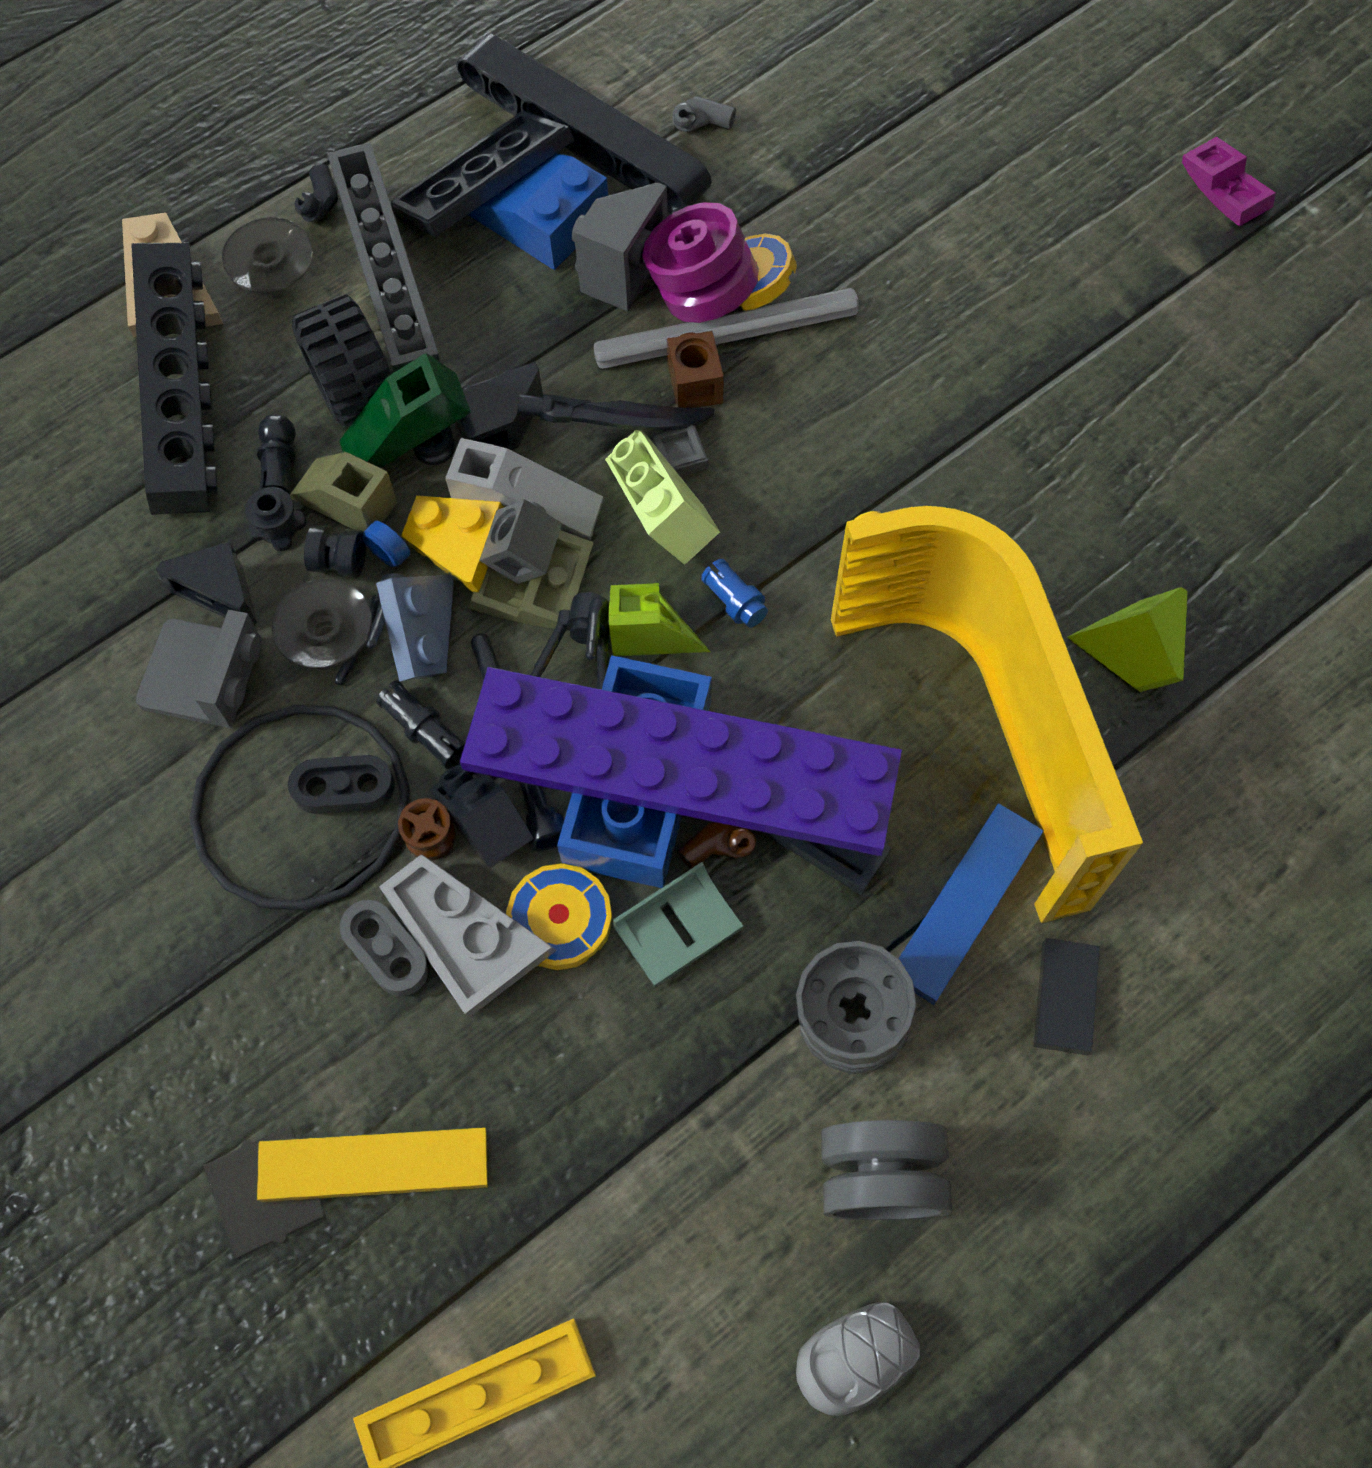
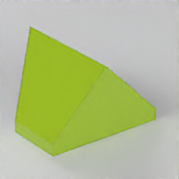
M659 583L610 586L609 628L613 656L711 652L659 593Z
M1180 587L1140 600L1067 636V638L1140 692L1183 681L1188 591Z

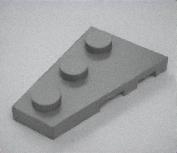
M423 855L418 856L379 886L466 1015H474L557 951Z

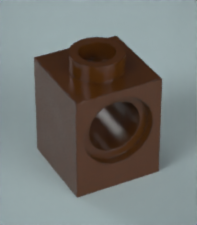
M713 331L689 332L678 337L667 338L668 370L677 407L700 408L722 404L724 375Z

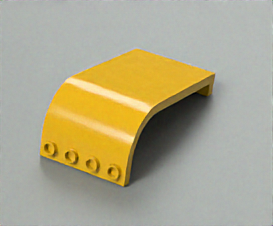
M918 506L885 513L870 511L859 515L852 521H847L831 614V623L836 637L888 624L912 623L931 627L947 634L969 652L984 678L1037 825L1040 829L1044 830L1041 836L1055 871L1034 903L1041 923L1091 911L1143 842L1033 564L1019 545L1005 532L980 517L956 509Z

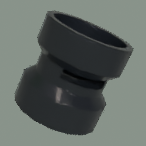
M311 525L304 546L306 570L323 574L328 570H336L340 576L358 578L363 570L366 556V544L362 538L364 531L347 528L343 532H336L328 525Z

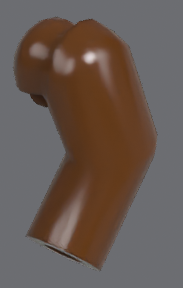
M711 822L679 848L677 854L689 869H692L711 855L734 858L748 856L755 850L757 844L756 837L750 829Z

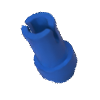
M718 559L714 561L713 565L719 570L718 575L708 566L702 574V582L709 586L726 605V613L735 623H745L749 628L758 625L768 613V609L764 605L765 596L754 585L747 586L731 569L726 560Z

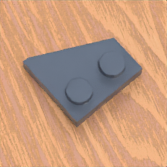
M452 575L390 578L376 583L399 682L428 678L446 673L453 595Z

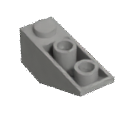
M461 438L446 475L451 498L501 502L503 507L526 499L527 501L538 503L544 507L547 514L562 523L561 531L586 540H591L604 501L603 496L507 448Z

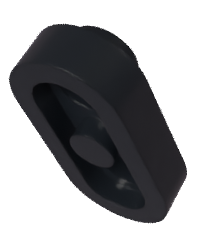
M373 755L309 759L297 765L291 772L288 780L289 793L297 806L311 814L377 809L389 801L395 788V781L390 768L384 760ZM370 780L378 782L374 790L370 792L361 791L365 782ZM318 784L326 785V789L322 794L318 796L310 795L314 786Z

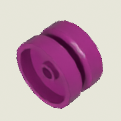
M703 202L678 210L659 223L644 243L642 255L655 284L658 286L670 313L681 321L701 323L724 316L741 305L750 296L758 282L759 268L745 241L739 223L732 209L720 203Z

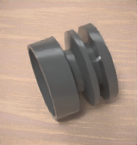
M862 941L834 944L816 954L802 972L796 993L801 1036L810 1052L829 1068L849 1074L873 1072L893 1061L907 1043L916 1007L913 981L902 962L881 946ZM856 1003L864 1005V1016L868 1020L858 1018L854 1025L847 1023L846 1011L843 1007L852 1009Z

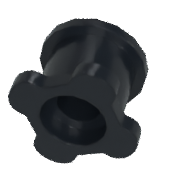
M276 487L262 488L252 494L245 505V515L250 523L248 531L251 537L256 541L264 540L272 544L276 551L288 550L292 546L291 539L295 533L306 526V518L303 512L294 510V503L290 495L283 489Z

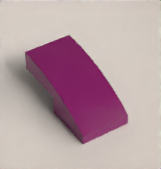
M1215 137L1184 154L1182 164L1204 195L1225 216L1238 226H1241L1271 209L1274 205L1276 192L1245 172L1247 161L1245 155L1218 137Z

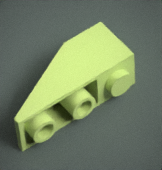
M635 430L628 438L621 440L615 446L613 452L605 459L648 535L684 565L720 533L703 504L644 431Z

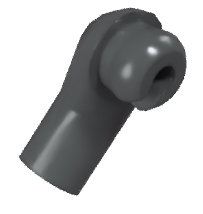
M697 96L678 104L673 110L672 119L676 128L685 132H691L707 124L731 129L736 117V108Z

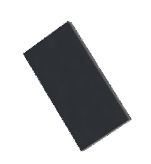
M522 111L393 199L390 203L392 211L396 218L436 237L572 143L574 138L568 126Z

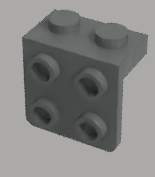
M228 610L222 628L179 619L167 620L163 624L136 695L138 706L148 712L232 728L238 708L243 703L246 685L253 665L260 655L262 638L248 613Z

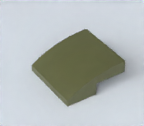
M560 530L547 573L519 584L488 566L480 591L473 592L468 608L501 619L555 629L559 611L570 610L572 599L578 594L593 542Z

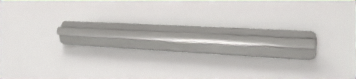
M843 289L763 306L753 310L725 314L718 319L701 323L687 322L597 341L594 344V355L598 367L604 369L667 355V338L678 337L684 333L713 331L715 343L721 344L853 316L858 313L859 301L854 289Z

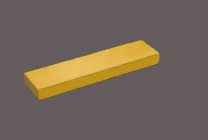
M486 1128L259 1142L257 1200L260 1202L488 1188Z
M573 1318L354 1417L353 1420L368 1467L398 1468L594 1378L596 1373L577 1323Z

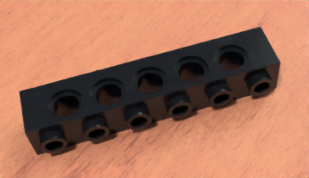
M131 243L145 493L150 514L210 512L209 494H218L216 466L207 465L206 452H215L213 424L204 423L203 410H212L210 383L201 382L200 370L209 369L207 342L198 341L197 329H206L204 301H195V290H203L201 261H192L189 243ZM171 294H172V295H176V296H173V297H164V296H166V295H171ZM169 334H178V335H179V336L173 337V338L165 337V336H167V335H169ZM172 374L184 375L177 379L167 378ZM174 415L187 416L185 419L179 421H173L169 419ZM179 456L191 458L184 463L171 462L172 459Z

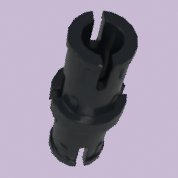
M391 682L389 687L394 691L393 695L384 688L377 697V705L405 728V736L412 743H421L441 762L445 769L456 766V762L452 757L454 755L459 761L461 760L466 742L457 737L440 721V713L433 706L425 707L401 682Z

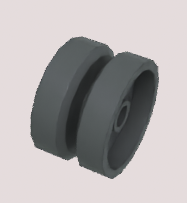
M876 1120L850 1122L822 1129V1162L833 1169L852 1172L833 1176L824 1182V1216L847 1220H911L940 1217L952 1213L951 1182L936 1173L920 1171L938 1167L949 1158L946 1127L941 1124L922 1121Z

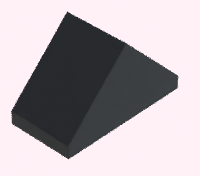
M230 542L162 561L156 568L157 573L170 593L224 618L228 610L248 613L254 626H256L257 620L243 566Z

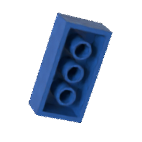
M611 655L602 690L709 711L712 677ZM572 793L557 845L561 862L581 867L588 872L663 888L682 815Z

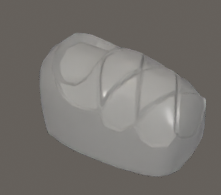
M886 1302L872 1303L856 1309L824 1326L800 1348L796 1365L797 1382L802 1394L812 1407L822 1413L840 1417L871 1404L906 1376L916 1365L920 1357V1344L911 1326L897 1307Z

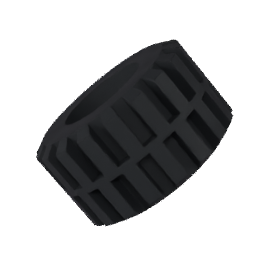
M345 293L292 316V330L306 365L330 413L343 427L354 422L386 377L391 375L384 354L366 317L358 304Z

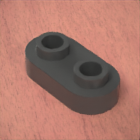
M362 900L354 903L344 912L340 921V934L343 941L384 991L394 996H408L417 992L425 984L429 975L427 957L385 905L375 900ZM367 925H379V931L373 938L366 939L362 937V931ZM403 962L410 963L411 971L406 977L397 978L394 976V969L398 964Z

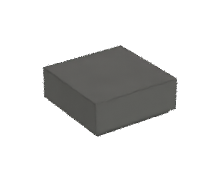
M695 425L684 429L661 431L649 435V439L680 477L708 469V458Z

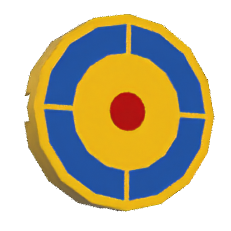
M759 234L745 238L757 263L759 273L758 282L752 293L739 305L743 311L753 310L772 302L791 283L789 276L792 274V271L796 272L797 264L789 243L780 236Z
M564 863L542 866L524 876L512 891L506 910L508 916L557 950L537 965L553 970L575 968L589 961V958L595 955L598 950L600 951L608 941L613 922L609 895L599 879L581 867Z

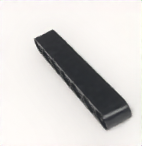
M486 34L456 63L458 73L467 86L510 114L516 116L520 112L526 111L568 126L574 141L565 148L628 188L636 189L655 183L666 185L667 212L670 214L693 205L711 187V176L707 168L698 159L496 35Z

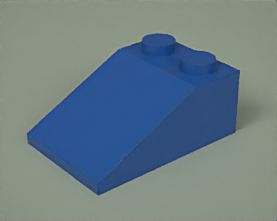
M554 154L468 215L555 270L576 249L575 242L572 240V231L578 217L586 215L596 199L608 196L607 178L572 156Z

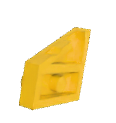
M416 496L401 537L422 556L429 557L440 569L447 574L450 572L461 580L469 590L479 592L488 566L479 560L496 510L504 507L501 502Z

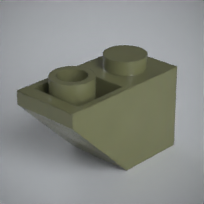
M347 452L315 459L290 494L292 500L351 529L365 531L375 520L383 523L397 503L388 472Z

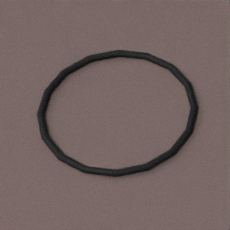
M291 705L253 717L218 744L196 779L189 820L198 857L224 890L261 908L308 910L351 895L384 868L401 838L398 820L402 810L408 805L410 789L398 751L373 723L336 706ZM294 714L335 716L366 730L390 757L400 789L396 827L376 862L344 888L307 900L263 898L232 883L209 856L199 820L206 781L225 751L257 726Z

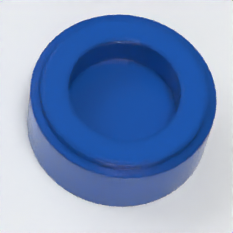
M375 520L362 533L366 546L388 566L399 567L410 555V550L402 538L390 527L378 520Z

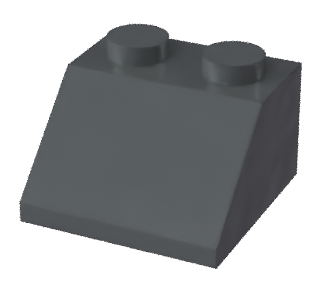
M655 183L596 199L586 215L578 217L573 227L572 240L575 242L577 259L575 269L579 274L580 292L628 312L651 275L642 255L644 243L650 233L667 217L666 185Z

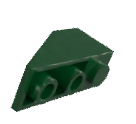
M425 353L386 377L339 442L343 453L347 452L381 468L470 414L471 410L457 374Z

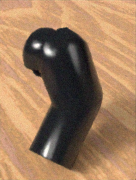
M324 164L315 165L309 171L314 192L312 194L303 192L304 201L298 197L295 200L296 212L307 222L312 223L323 220L338 202V194L330 168Z

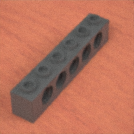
M371 142L327 153L393 371L396 372L425 353L440 362Z

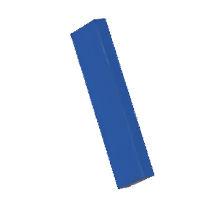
M997 804L898 958L913 981L915 994L935 1005L1044 830L1001 804Z

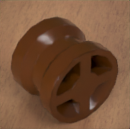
M429 798L417 799L409 803L400 814L398 820L399 833L410 853L415 857L423 855L430 860H438L447 855L453 848L456 839L455 827L445 806L437 800ZM430 833L436 834V836H431L425 838L424 840H421L424 835H428Z

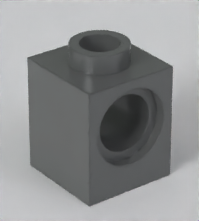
M526 499L496 510L479 561L517 584L545 575L562 523L547 514L544 507Z

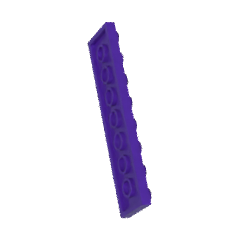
M488 667L460 764L465 771L882 856L902 750Z

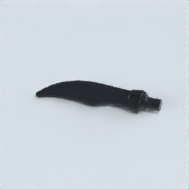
M519 394L517 414L539 416L542 421L552 423H569L573 421L642 431H668L688 428L691 425H698L714 415L715 411L711 407H668L623 400L591 402L590 400H579L543 394L542 397Z

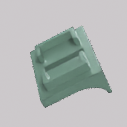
M703 862L613 919L615 930L654 987H657L743 929L742 923L710 879ZM666 905L670 906L695 943L688 948L661 909Z

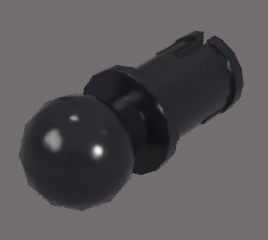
M280 414L268 415L260 422L258 429L259 439L262 443L257 450L258 460L261 461L259 490L267 487H276L283 489L290 495L291 463L294 462L296 457L294 449L290 446L294 443L296 436L295 427L286 416Z

